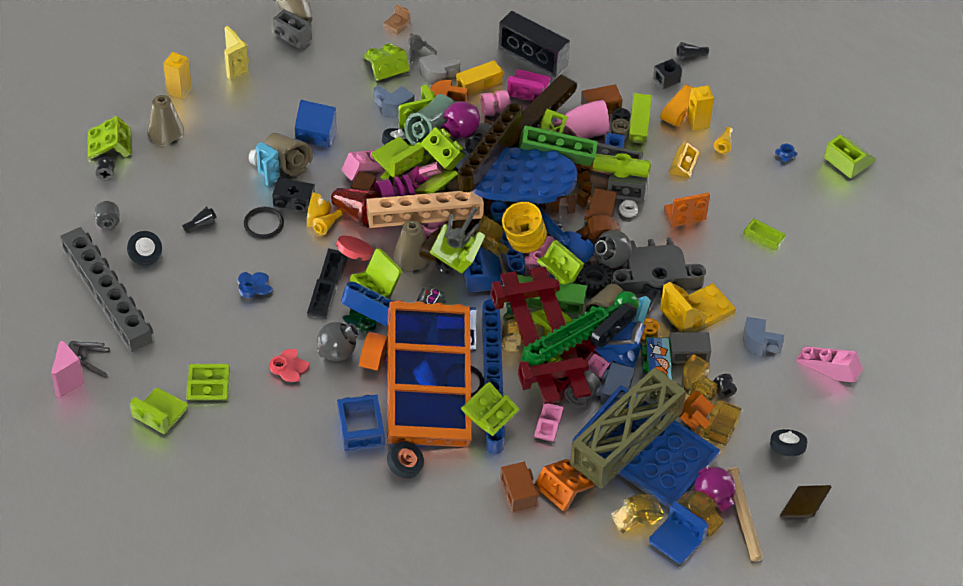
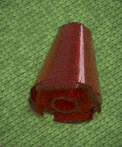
M337 188L331 194V201L335 207L357 223L369 228L367 199L381 198L382 194L375 190Z

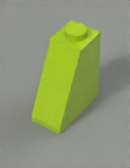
M638 93L633 95L629 140H632L634 143L647 142L652 95Z

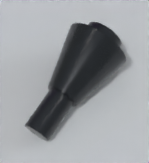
M683 42L676 48V54L681 60L698 54L709 53V47H698Z
M206 206L191 221L182 225V227L187 232L194 227L213 224L217 216L212 208L208 209Z

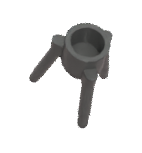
M410 34L408 43L410 46L411 64L414 63V51L421 50L423 46L434 54L437 53L419 35Z
M476 207L473 208L462 228L452 230L454 215L450 214L445 238H447V243L451 247L463 248L468 238L480 227V224H477L465 236V230L477 211Z
M70 341L68 345L79 359L85 357L88 350L110 351V348L104 347V343ZM80 359V364L105 377L108 375L101 369Z

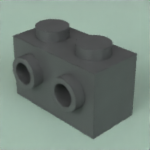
M283 9L273 18L274 34L291 45L301 49L312 40L311 24Z
M613 173L610 174L608 191L617 192L616 199L644 202L648 189V178L632 175L620 178L614 176Z
M675 332L669 334L672 363L710 362L711 343L709 332Z

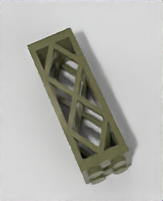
M654 367L572 442L570 465L602 489L683 413L686 391L680 384L672 381L665 372L659 371ZM650 397L657 402L642 406ZM650 417L635 432L631 433L633 420ZM626 422L623 435L607 438L616 428ZM614 450L606 459L598 455L599 453Z

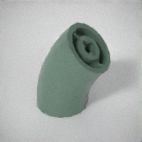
M437 94L426 107L411 114L405 122V134L412 145L418 142L421 143L435 127L441 129V126L447 122V119L443 120L444 112L455 101L446 95Z

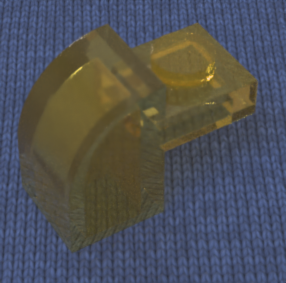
M483 215L478 223L480 227L474 233V236L478 232L485 235L480 247L491 253L498 254V252L506 255L510 248L499 242L505 232L503 226Z
M514 318L503 325L501 349L506 352L520 353L523 341ZM534 324L540 340L542 335V326Z
M695 354L684 365L681 381L682 387L688 395H691L696 390L711 401L716 396L718 384L707 378L710 364Z
M687 491L677 501V503L686 506L690 512L697 517L703 518L709 524L707 536H712L724 523L715 510L717 504L708 495L700 491Z
M648 494L634 495L625 499V505L612 513L617 529L621 533L626 532L639 522L649 527L664 517L658 499Z

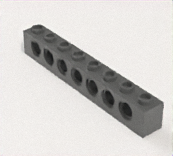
M82 227L60 235L63 250L129 350L133 352L152 343L151 334L154 332L150 323H145L143 313L140 309L137 310L135 308L136 305L133 298L127 296L125 286L122 283L119 284L115 271H110L108 261L105 257L102 258L100 256V250L97 245L92 244L90 234L88 232L85 233Z

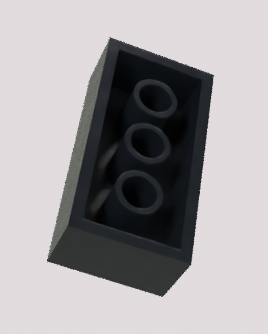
M512 10L499 22L498 48L554 77H557L568 66L570 40Z

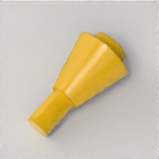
M726 127L724 133L715 140L714 148L717 152L723 154L730 152L731 133L733 131L731 127Z
M338 209L332 214L315 218L313 220L314 230L321 235H325L334 222L343 215V212Z

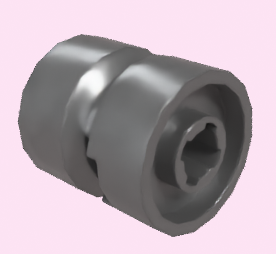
M589 370L585 371L584 375L591 391V396L575 399L570 383L564 390L566 399L577 407L586 406L592 395L600 387L599 378Z

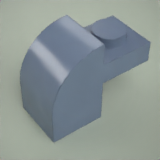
M380 85L374 88V102L382 106V114L388 117H398L399 105L415 101V95L402 86L392 94Z
M747 317L743 335L745 347L751 353L761 356L762 350L781 353L784 335L765 332L766 319Z

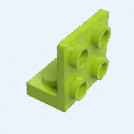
M115 116L89 130L88 157L90 159L112 148L124 157L131 155V127L118 116Z
M397 137L372 152L371 157L394 178L423 161L424 147L420 142L409 146L401 137Z
M444 224L430 253L462 274L473 263L485 235L478 232L474 237L470 236L463 248H453L447 243V238H445L448 225Z

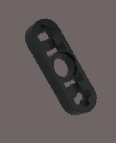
M629 303L621 305L593 331L590 338L591 343L599 348L607 345L635 318L637 314L636 307Z

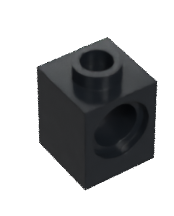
M673 59L655 65L653 79L662 89L681 82L682 68Z

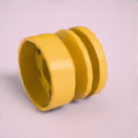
M529 202L515 203L506 209L502 217V224L509 245L520 253H530L542 247L547 238V231L540 209Z

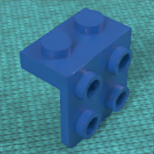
M675 501L670 506L668 518L649 537V543L676 563L682 564L706 539L709 524L703 518L697 517L690 512L686 506L680 505Z

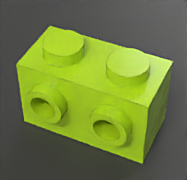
M435 127L420 144L445 169L452 171L466 156L462 151L463 146L457 141L453 142L450 139V133L444 128L441 130Z

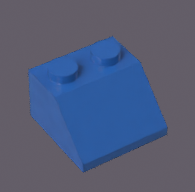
M300 100L295 123V139L330 148L337 133L336 107Z

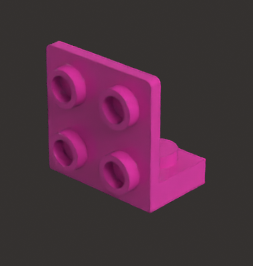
M517 69L514 77L509 76L508 95L533 102L549 86L551 77Z

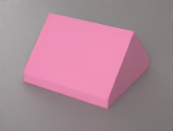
M59 341L51 372L56 397L60 398L84 384L80 359L64 341Z

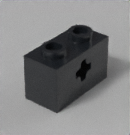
M278 177L272 193L273 206L299 212H308L312 192L315 193V184Z

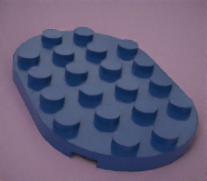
M506 147L478 184L474 194L486 199L537 204L557 201V197L567 196L573 191L577 184V169L569 158L559 154L557 151L525 150Z

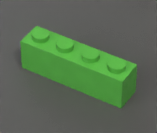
M525 125L520 134L518 148L557 151L559 154L569 158L573 163L590 166L596 158L598 141Z
M517 275L519 283L533 281L532 277ZM559 283L560 291H557L555 295L561 310L564 313L581 315L585 304L587 286ZM539 297L525 299L528 307L543 309Z

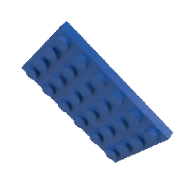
M620 385L573 438L572 442L619 400L616 397L621 391L626 394L629 390ZM646 401L642 406L649 405L650 403ZM650 417L633 420L631 433L635 432ZM675 420L625 466L618 475L670 509V506L675 501L679 503L695 484V480L699 476L698 472L713 463L720 454V449ZM626 422L616 428L607 438L623 435ZM614 450L599 453L598 455L606 459Z

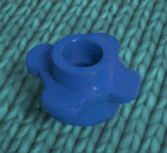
M782 144L780 149L775 151V154L779 155L784 162L797 157V152L794 151V147L791 144Z

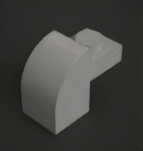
M432 54L419 58V71L423 78L433 85L438 81L456 77L457 73H460V61L457 58L441 63L437 54Z

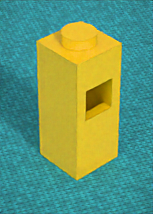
M172 52L163 63L167 94L183 99L192 88L189 59L186 56Z
M493 60L457 73L456 87L468 89V97L502 84L504 71Z
M709 85L691 88L687 120L692 131L710 128L714 96Z

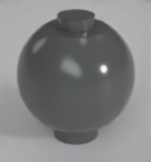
M609 230L602 233L594 245L596 259L599 263H603L605 267L619 268L625 265L632 254L630 239L623 232L617 230Z
M332 322L325 325L317 336L318 354L322 358L334 362L349 358L356 348V338L359 337L357 328L352 323L346 325L341 322Z

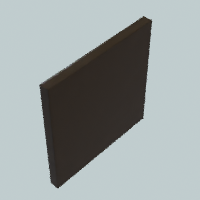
M831 485L798 486L780 514V517H814L832 488Z

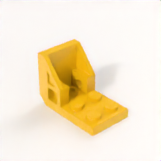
M671 282L663 285L660 310L679 332H700L736 312V308L714 283L690 295L683 288Z

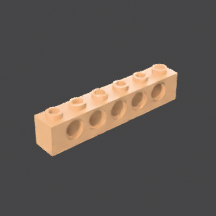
M474 191L367 199L369 228L404 225L408 221H417L420 224L449 221L450 214L454 215L453 221L467 220L474 207L477 208V211L472 219L484 218V202L482 197L474 194Z

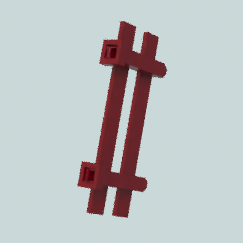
M546 267L530 269L533 278L531 282L519 283L516 271L500 274L503 286H501L500 281L492 282L490 295L495 309H503L504 303H510L524 347H527L529 343H535L536 339L539 340L525 299L540 298L552 333L554 329H560L561 325L566 326L555 295L557 291H560L559 281L549 278ZM570 347L569 351H563V354L560 355L562 361L552 363L545 361L544 364L529 366L528 361L520 362L518 377L523 390L531 389L532 383L537 382L544 404L560 401L554 379L568 377L575 399L591 396V391L584 372L589 370V364L587 359L578 358L575 347Z

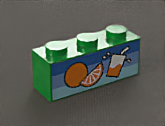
M646 337L645 345H641V357H645V361H642V373L647 375L655 367L659 371L665 372L673 381L670 338Z

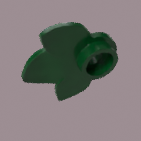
M351 308L349 315L342 317L346 325L352 323L363 333L374 332L376 329L377 321Z

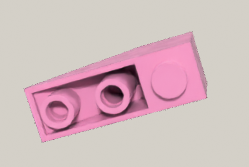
M375 150L349 152L341 170L351 181H354L359 171L376 175L385 169L371 157V153Z
M804 346L796 359L798 363L837 381L856 382L863 370L856 351Z

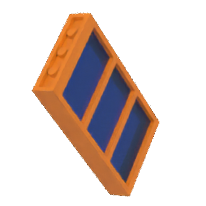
M401 300L390 302L388 309L387 443L409 442L414 445L469 447L472 440L471 419L460 408L471 399L470 306L462 304L444 305L443 303L425 304L424 302L406 303Z

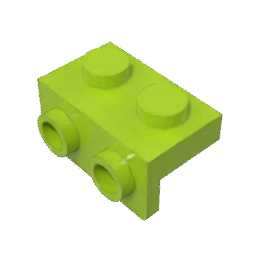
M557 240L551 243L545 256L537 260L541 267H546L547 272L553 275L555 280L564 285L574 282L584 266L580 259Z

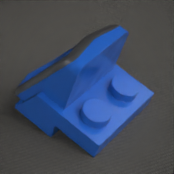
M640 321L630 322L603 348L597 346L596 351L608 363L615 361L617 364L634 368L641 350L642 343L640 339L645 325Z

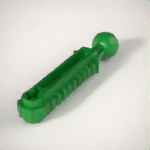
M630 291L620 292L615 298L614 304L606 309L602 306L598 308L592 306L590 312L585 311L584 316L579 315L578 319L574 318L571 323L567 322L566 326L561 325L560 329H554V332H549L546 337L541 336V339H536L535 343H529L523 349L522 361H528L529 366L544 364L545 361L550 362L552 357L557 358V354L562 355L563 351H569L570 347L574 348L577 343L581 344L582 340L587 341L593 331L624 303H629L638 310V297Z

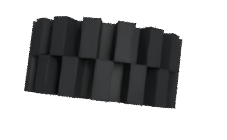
M593 261L589 262V265L584 263L577 276L576 284L587 286L586 296L589 297L591 294L593 298L608 284H611L612 273L609 267L605 268L603 263L601 266L597 261L596 264H593ZM597 277L601 281L591 282L587 278Z

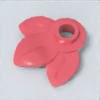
M287 349L280 356H275L270 361L269 368L272 373L280 375L287 382L300 381L299 374L304 373L310 365L308 362L296 358L297 349Z

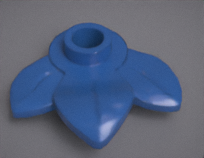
M243 272L238 277L239 292L245 298H252L255 294H269L273 291V288L267 285L269 276L266 273L257 272L251 275L248 272Z

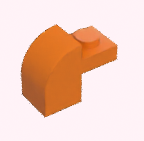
M452 80L438 81L430 88V91H434L435 97L437 94H443L455 102H467L468 89L452 86Z
M369 331L362 347L359 366L376 371L383 366L388 336Z
M694 390L685 400L683 413L679 418L693 431L699 425L706 429L711 424L706 419V416L715 406L701 393Z

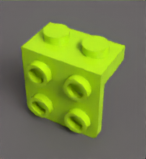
M393 43L384 44L383 48L368 49L367 53L362 54L364 59L371 62L375 80L377 81L410 71L406 50L393 45Z
M428 84L421 86V100L399 105V129L405 130L407 118L426 107L435 98L434 91H430Z
M376 249L366 272L352 274L349 281L356 282L390 299L402 274V270L382 249Z
M155 388L144 401L136 397L130 401L132 417L164 435L188 409L187 403L160 388Z

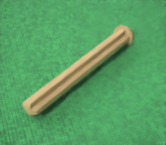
M737 467L728 468L727 471L733 476L736 483V493L733 496L748 552L751 561L759 562L763 559V554L739 477L740 469Z

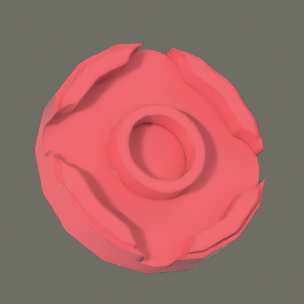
M343 235L339 236L336 242V247L339 246L338 250L352 259L360 257L362 261H367L371 259L374 252L368 243L356 237Z

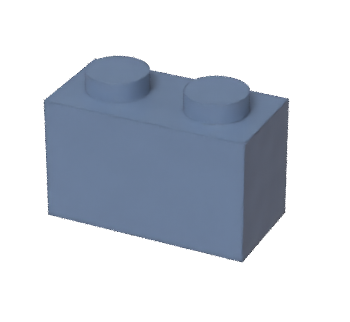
M612 362L610 369H606L603 376L605 384H600L598 396H601L600 403L604 404L620 385L629 390L635 368ZM621 391L616 398L620 399L625 393Z

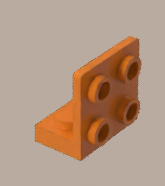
M703 193L673 200V204L664 205V212L670 226L706 220L710 194Z
M568 459L544 466L534 484L538 486L542 494L562 511L568 510L576 493L595 486L593 482L570 465L571 460Z

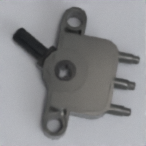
M667 238L666 245L655 246L653 239H649L648 246L637 247L635 241L631 240L632 254L628 259L627 269L616 270L613 274L612 284L620 286L623 292L645 294L644 296L651 300L647 314L655 299L662 298L663 285L671 282L684 290L702 288L705 282L706 268L701 264H686L682 250L674 245L672 238Z

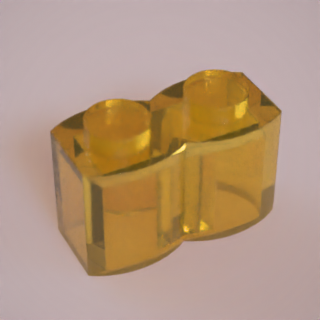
M719 400L717 405L713 404L715 407L709 413L711 417L707 420L711 424L706 429L702 427V430H704L703 437L726 446L739 422L742 408Z

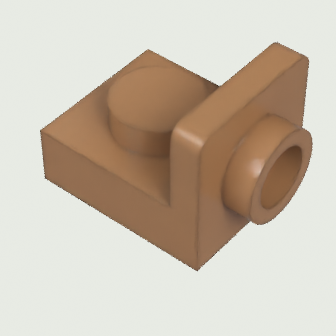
M397 4L395 6V13L384 22V28L398 35L410 25V11Z

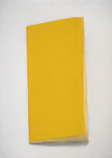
M683 143L677 149L669 173L689 179L700 152L689 143Z

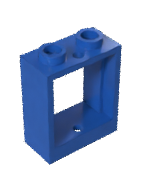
M377 394L337 399L344 451L385 446V433ZM374 409L377 428L348 432L345 413Z

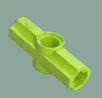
M596 153L593 169L610 172L620 178H625L629 175L649 178L651 161L633 159L630 155L622 153L615 156Z

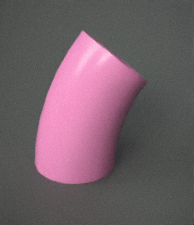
M604 100L583 104L564 114L568 117L562 134L591 139L609 132V116ZM557 119L553 123L554 128L560 126L562 120Z

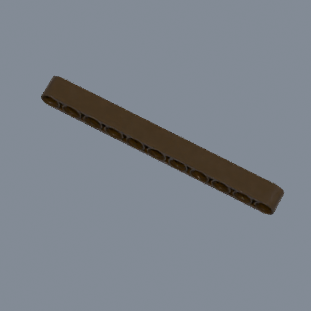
M560 74L523 110V125L506 147L518 148L520 134L525 125L539 128L545 111L549 109L556 112L575 93L578 83ZM458 175L448 184L446 192L460 191Z

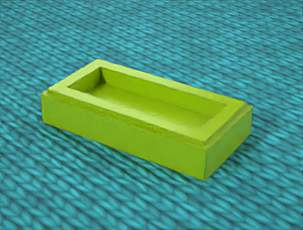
M754 218L744 229L743 233L774 250H777L786 238V234Z

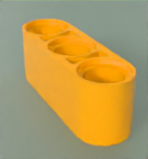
M688 84L684 85L664 107L660 119L678 127L687 117L691 88L694 87Z

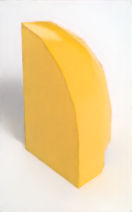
M312 192L307 214V227H313V220L315 218L328 215L331 211L330 202L321 198L322 195Z

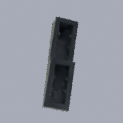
M328 248L320 277L316 281L307 315L327 318L348 260V256H345L339 250Z

